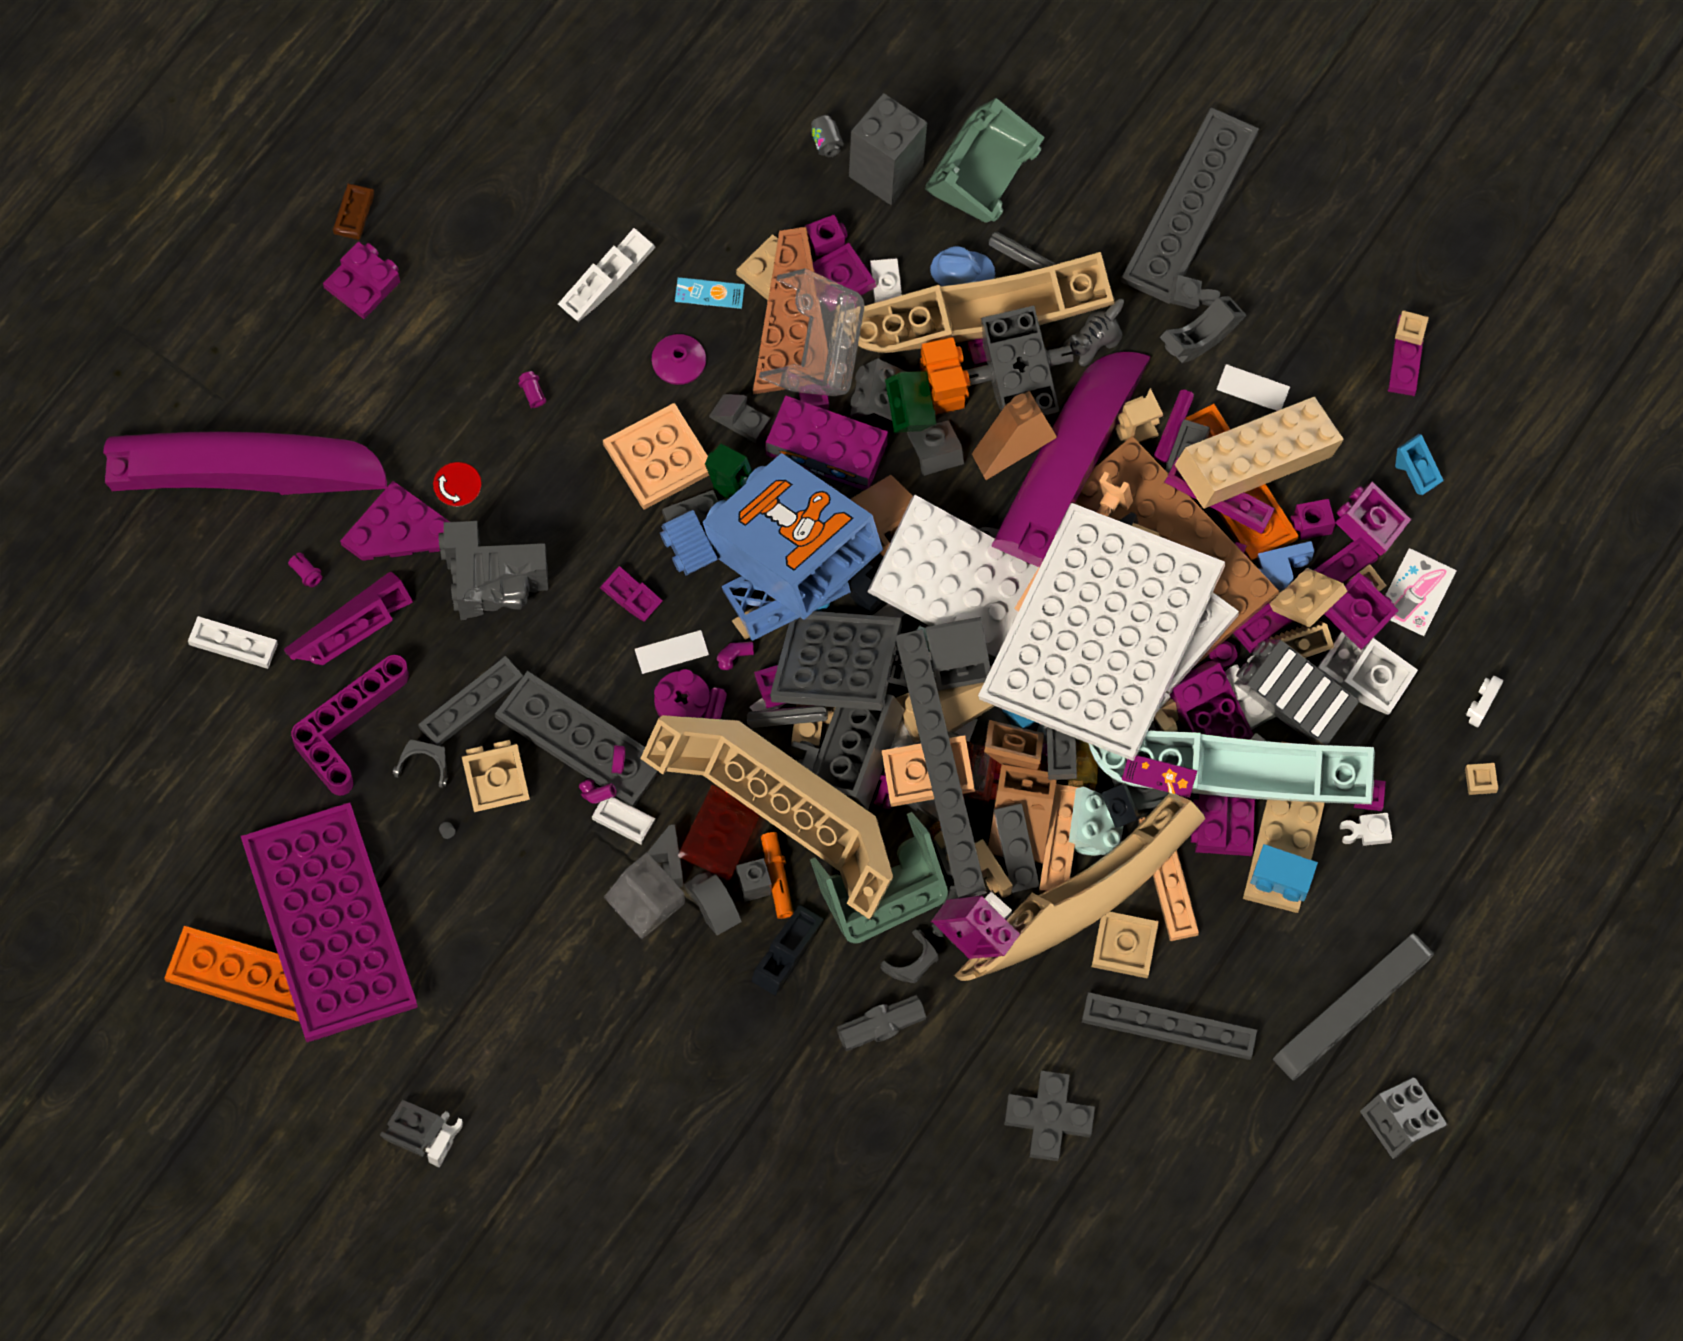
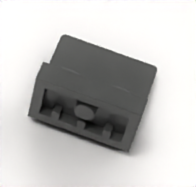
M1415 1078L1380 1093L1360 1111L1392 1159L1400 1156L1416 1141L1443 1129L1447 1125L1440 1112Z

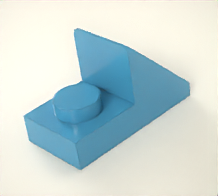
M1418 434L1397 448L1395 466L1407 472L1417 494L1423 495L1444 481L1421 434Z

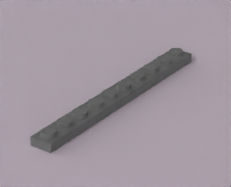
M923 629L897 635L895 637L958 898H966L986 894Z

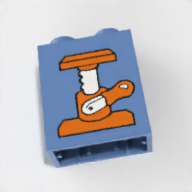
M783 453L767 466L756 468L749 475L746 484L727 501L722 500L714 504L703 521L707 537L717 559L803 620L883 550L871 513Z

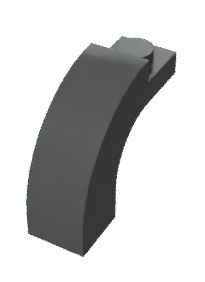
M1230 296L1218 297L1196 320L1183 328L1166 330L1160 338L1165 343V348L1170 354L1176 356L1181 363H1186L1201 356L1218 344L1247 315Z

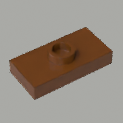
M347 184L333 228L335 235L360 240L374 196V189Z

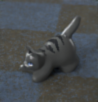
M1118 299L1107 311L1102 309L1094 311L1087 318L1085 326L1063 343V347L1070 345L1073 356H1080V366L1085 367L1089 365L1102 346L1105 345L1110 349L1120 342L1122 331L1119 329L1115 317L1123 307V299Z

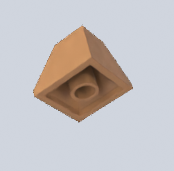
M989 720L984 752L1001 765L1037 770L1041 761L1044 733Z

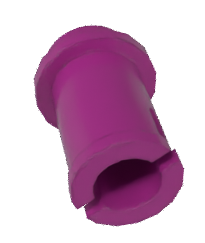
M533 371L522 374L519 377L518 385L520 388H523L530 408H537L545 404L546 398L538 383L539 376L535 375Z
M297 553L296 556L294 555L289 560L288 565L302 578L303 585L312 588L321 582V570L314 568L302 553Z
M884 772V775L880 776L879 779L881 784L874 804L878 807L883 804L882 808L891 809L886 774Z

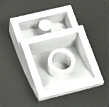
M1339 630L1333 639L1334 648L1324 653L1316 667L1358 699L1360 703L1389 715L1418 670L1374 638L1363 649H1360Z

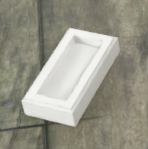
M615 797L600 802L592 815V820L640 845L643 844L655 823L654 817Z

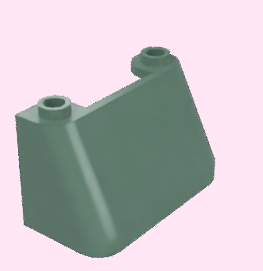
M995 98L978 107L969 116L927 182L925 190L940 200L985 223L994 222L1003 212L1001 208L1002 201L999 199L1022 162L1028 159L1033 160L1040 153V144L1045 137Z

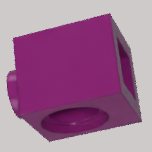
M835 215L805 225L810 251L815 260L845 245L847 232L842 222L838 223ZM824 234H829L833 237L830 239H825L821 236Z
M1329 499L1296 505L1294 515H1291V525L1295 531H1298L1300 540L1332 534L1335 520ZM1306 517H1313L1318 522L1310 523L1306 520Z

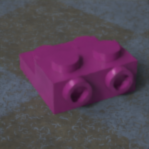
M357 242L340 259L341 265L328 277L323 286L361 318L365 319L400 283L399 269L394 262L389 259L385 262L378 257V251L371 244L367 243L364 246Z
M1371 482L1365 488L1359 486L1351 493L1349 498L1352 502L1349 503L1347 501L1339 508L1336 514L1340 517L1335 523L1354 542L1361 537L1381 556L1390 548L1411 519L1383 491Z
M1358 572L1345 585L1347 592L1324 615L1358 648L1363 649L1399 610L1394 606L1393 601L1389 597L1382 595L1374 587L1373 582L1369 578Z
M1199 794L1198 799H1193V803L1205 817V820L1191 834V843H1196L1195 852L1252 856L1255 799Z

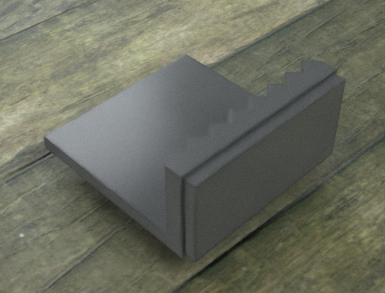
M949 420L937 423L923 431L907 432L920 459L922 475L925 476L964 464L962 446Z

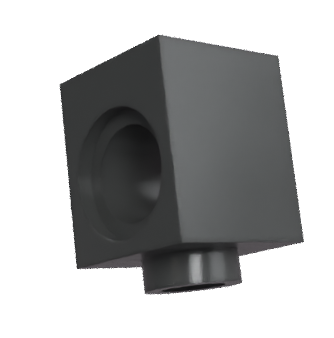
M764 858L736 866V877L744 902L771 895L772 884Z

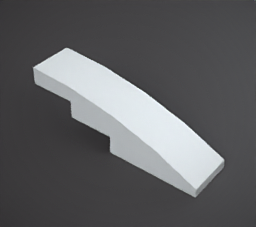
M634 228L617 248L613 246L597 265L592 264L558 305L579 322L605 300L655 249V246Z

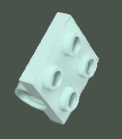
M1086 787L1076 788L1069 842L1075 844V851L1091 856H1106L1121 843L1123 826L1115 828L1101 793Z

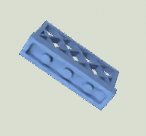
M743 576L722 586L723 592L744 624L752 641L800 618L777 600L769 601L771 596L765 593L762 600L751 598L754 590H762ZM848 581L818 608L850 593ZM740 587L748 588L744 597L733 595L732 591ZM747 605L759 607L746 615L744 613Z

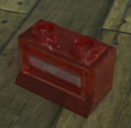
M967 741L975 792L963 794L965 805L989 808L990 799L996 800L998 783H993L994 773L1000 774L1001 764L984 752L985 746L975 745Z

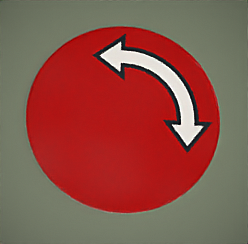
M462 462L450 463L443 466L435 475L433 482L434 492L447 505L463 506L469 504L478 496L481 489V478L476 469L469 464Z

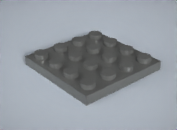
M814 611L805 620L798 618L789 622L770 694L771 701L882 711L897 650L895 636L901 633L902 619L900 617Z

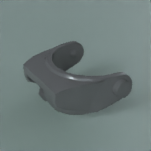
M410 739L402 752L398 765L393 768L394 777H400L403 764L411 756L425 753L433 757L440 767L439 788L446 787L448 778L445 747Z
M915 929L912 932L915 938L923 944V952L919 959L909 966L900 968L893 967L883 961L880 964V968L884 973L900 981L916 983L928 968L939 960L935 949L924 938L925 934L920 929Z

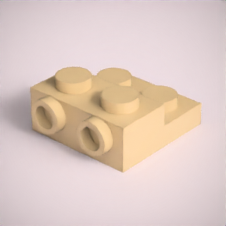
M510 740L493 743L495 749L483 751L482 746L467 749V755L461 756L474 812L530 800L517 744L511 745Z

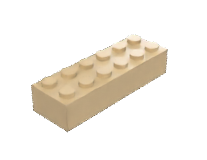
M1314 396L1185 447L1175 466L1204 509L1331 458L1344 439Z

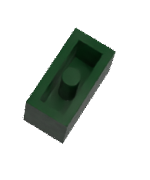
M927 371L900 372L885 379L894 433L923 431L936 425V414L933 408Z
M721 443L715 451L708 455L704 463L716 493L727 499L746 484L749 475L752 473L746 456Z

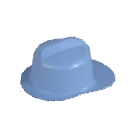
M955 246L940 252L933 259L931 275L939 285L950 286L994 279L995 267L985 255Z

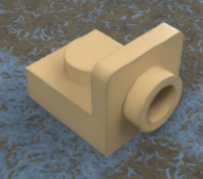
M1173 699L1168 700L1155 714L1153 721L1156 731L1178 732L1175 723L1178 721L1177 706Z

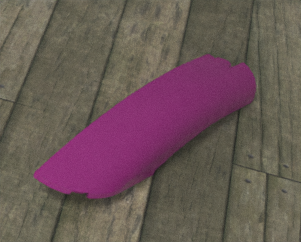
M1135 352L1114 353L1098 359L1085 370L1052 426V430L1057 438L1042 446L992 543V547L1040 568L1070 504H1075L1097 461L1107 447L1116 429V425L1119 423L1118 414L1122 413L1125 403L1130 401L1150 361V356Z
M177 432L110 436L105 442L103 451L107 457L105 483L112 491L158 488H224L280 493V495L387 489L385 471L373 452L362 444L344 439L258 432Z

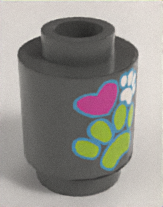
M821 116L813 120L811 123V133L819 154L826 157H833L839 154L844 143L836 122L830 116Z

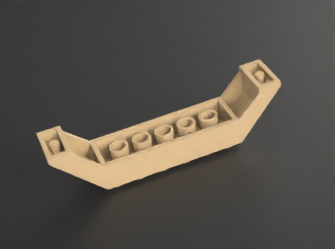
M663 715L658 718L640 759L662 774L668 771L705 776L839 870L849 896L847 904L869 920L873 917L893 879L876 816L739 721Z

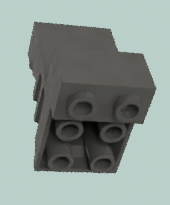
M477 521L444 522V532L439 533V549H441V560L447 561V567L451 569V574L453 575V584H451L454 611H459L460 620L483 615V611H497L501 607L521 610L527 604L529 592L548 590V565L545 544L480 547Z

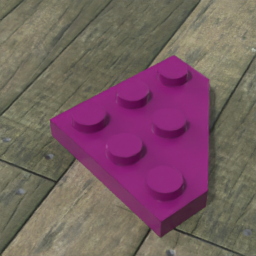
M392 481L340 542L344 548L362 561L388 555L390 557L413 555V552H440L439 533L444 532V522L449 521Z

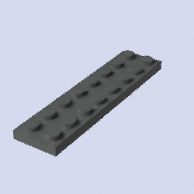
M1210 108L1121 279L1122 283L1170 304L1173 277L1185 275L1258 135L1259 128L1214 108Z

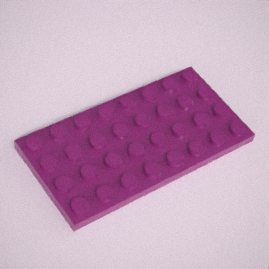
M351 803L241 836L306 1043L418 1007Z

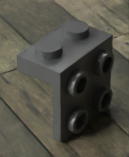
M875 359L859 367L855 377L857 381L855 393L851 398L852 408L850 416L860 420L872 413H876L892 421L885 379L906 371L880 359Z

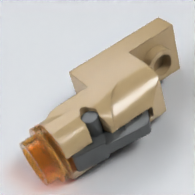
M937 821L930 827L931 837L946 874L953 876L940 821ZM984 840L976 842L975 847L983 878L987 877L985 881L993 894L997 893L1002 900L1011 895L1013 885Z

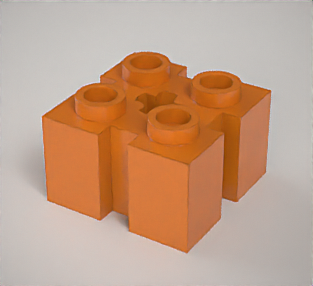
M953 337L922 344V358H920L919 368L921 372L927 371L935 414L964 409L965 398H969L967 387L970 386V379L967 370H962L963 353L961 347H956Z

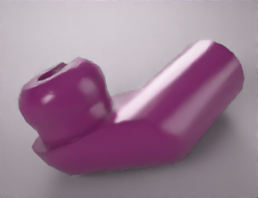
M753 641L728 644L717 655L718 667L721 670H730L733 668V660L737 656L754 655Z
M587 779L579 784L582 797L593 804L617 795L616 788L612 783L598 787L594 785L592 779Z

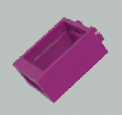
M983 896L948 899L932 919V922L969 959L1005 956L1020 935ZM958 931L961 933L960 937L957 936Z

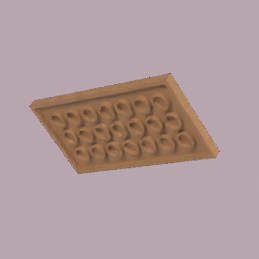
M1131 436L1092 470L1075 504L1097 512L1103 498L1100 479L1104 472L1110 474L1112 485H1117L1121 488L1124 482L1128 483L1133 498V503L1128 510L1117 505L1115 511L1111 512L1108 517L1119 521L1133 512L1137 514L1138 525L1158 532L1159 537L1225 562V567L1213 593L1238 610L1239 614L1198 661L1199 663L1279 594V590L1189 495L1164 483L1168 473Z

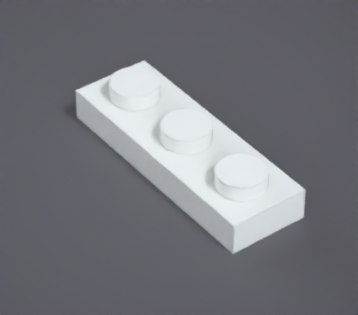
M199 616L188 640L191 646L267 669L278 645L275 639Z

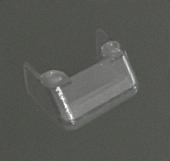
M806 268L777 275V281L797 290L795 297L796 307L800 313L809 317L801 366L791 364L786 367L760 372L759 378L792 392L829 396L846 394L850 390L864 313L863 298L858 292Z

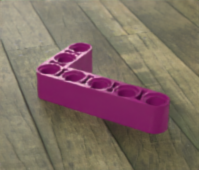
M390 655L299 721L291 731L296 750L335 795L341 796L349 793L353 787V779L349 767L328 741L407 683L409 679L406 661L401 656ZM393 668H400L402 670L398 675L389 674V671ZM371 684H376L380 686L379 689L374 692L366 690V688ZM348 701L357 702V705L353 708L344 707V704ZM327 717L335 719L330 725L321 723ZM303 734L312 735L309 741H299V737ZM325 754L329 756V759L325 762L320 763L316 761L319 755ZM338 775L346 776L342 783H334L333 779Z

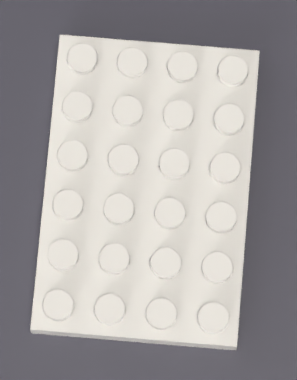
M914 495L907 506L867 592L929 626L981 617L988 657L995 661L1018 614V611L1014 608L1039 567L992 547L995 538Z

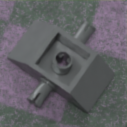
M1035 306L981 318L983 348L987 365L964 369V371L967 370L969 376L976 375L974 378H969L970 386L991 381L1000 411L1015 396L1030 391L1044 415L1060 412L1050 367L1073 362V354L1061 356V354L1072 352L1070 345L1051 350L1044 348ZM1017 359L1023 363L1022 373H1020L1019 369L1013 368V364L1017 362Z

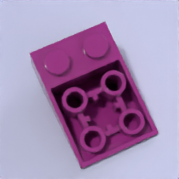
M1207 661L1192 669L1170 693L1171 697L1168 700L1173 699L1176 702L1178 720L1186 732L1250 740L1254 736L1219 662Z

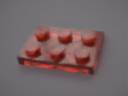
M712 785L678 857L730 880L760 815L726 791Z

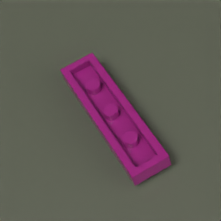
M1177 457L1164 483L1197 500L1175 466L1179 459ZM1245 492L1209 506L1260 534L1263 533L1275 509Z

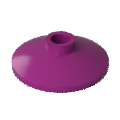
M683 334L665 337L655 346L652 353V366L655 373L662 380L670 384L682 385L694 381L702 374L706 364V355L702 345L696 339ZM682 353L683 357L676 358L674 354Z

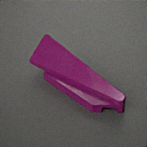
M389 572L288 645L284 651L292 660L301 659L311 661L314 664L324 665L393 621L389 613L413 603L401 580L394 573Z

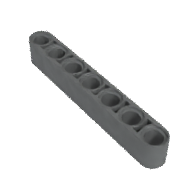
M1415 933L1410 935L1279 1051L1273 1058V1061L1292 1081L1297 1079L1433 957L1434 953Z

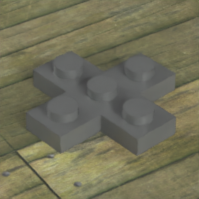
M1041 1071L1037 1098L1008 1095L1004 1125L1033 1129L1030 1157L1058 1161L1062 1133L1091 1137L1095 1107L1066 1103L1070 1076L1068 1074Z

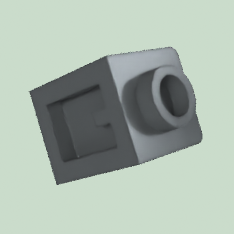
M793 741L791 755L798 757V763L812 772L819 749L807 741H800V743Z

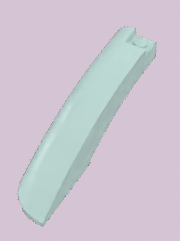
M1148 731L1137 753V756L1196 770L1197 775L1191 792L1193 794L1280 801L1371 805L1373 801L1374 747L1292 744L1228 738L1193 732ZM1089 744L1094 759L1107 775L1118 782L1126 783V785L1149 788L1122 781L1127 758Z

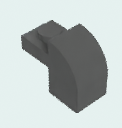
M706 871L684 884L687 893L698 904L705 922L716 935L742 922L729 893L717 875L713 876L709 871Z

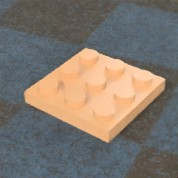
M675 403L603 440L604 447L643 510L709 476L704 464L708 456Z

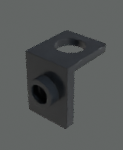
M1126 783L1102 793L1115 828L1147 817L1153 811L1152 809L1138 814Z

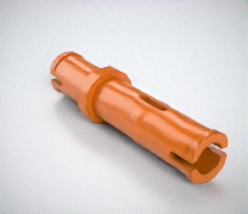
M777 832L765 833L761 836L765 856L764 861L772 884L777 918L784 919L791 917L794 913L784 869L786 860L785 856L781 854Z

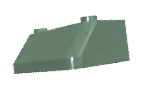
M912 812L907 814L914 837L903 842L898 848L897 857L900 864L891 868L893 879L870 920L847 904L849 896L842 876H829L815 857L810 859L821 893L842 934L851 943H861L941 905L947 898L948 889L930 834Z

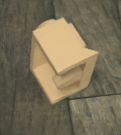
M1151 389L1145 398L1141 396L1126 402L1122 413L1118 414L1120 424L1116 425V432L1121 441H1127L1133 436L1139 443H1143L1158 437L1159 434L1154 425L1160 423L1159 418L1163 416V413Z

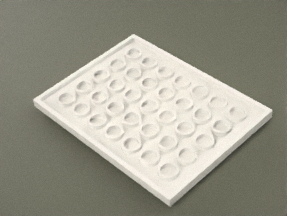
M1071 503L978 695L979 700L1134 761L1223 572L1225 562Z

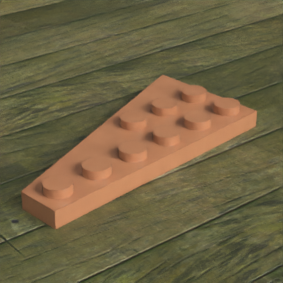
M806 227L779 231L753 394L798 388V383L818 380H825V383L833 382Z

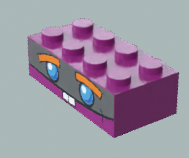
M785 396L766 441V456L775 459L783 453L808 471L865 491L870 488L886 449L888 432Z

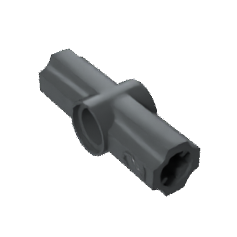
M915 995L890 1006L884 1004L872 1008L863 1017L838 1026L837 1032L846 1051H849L874 1040L876 1042L887 1040L895 1036L899 1030L926 1020V1015L920 999Z

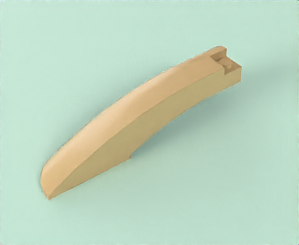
M1101 252L1016 275L942 287L937 285L838 313L835 316L841 330L853 343L866 350L888 353L921 349V345L924 343L952 337L955 343L982 339L981 318L1029 306H1035L1038 323L1042 325L1107 307L1115 302Z
M1169 793L1125 840L1095 864L1068 881L1040 895L1031 893L1007 919L1020 935L1005 956L969 959L954 976L958 980L967 981L996 972L1036 956L1087 928L1142 886L1205 820L1204 815L1191 800Z

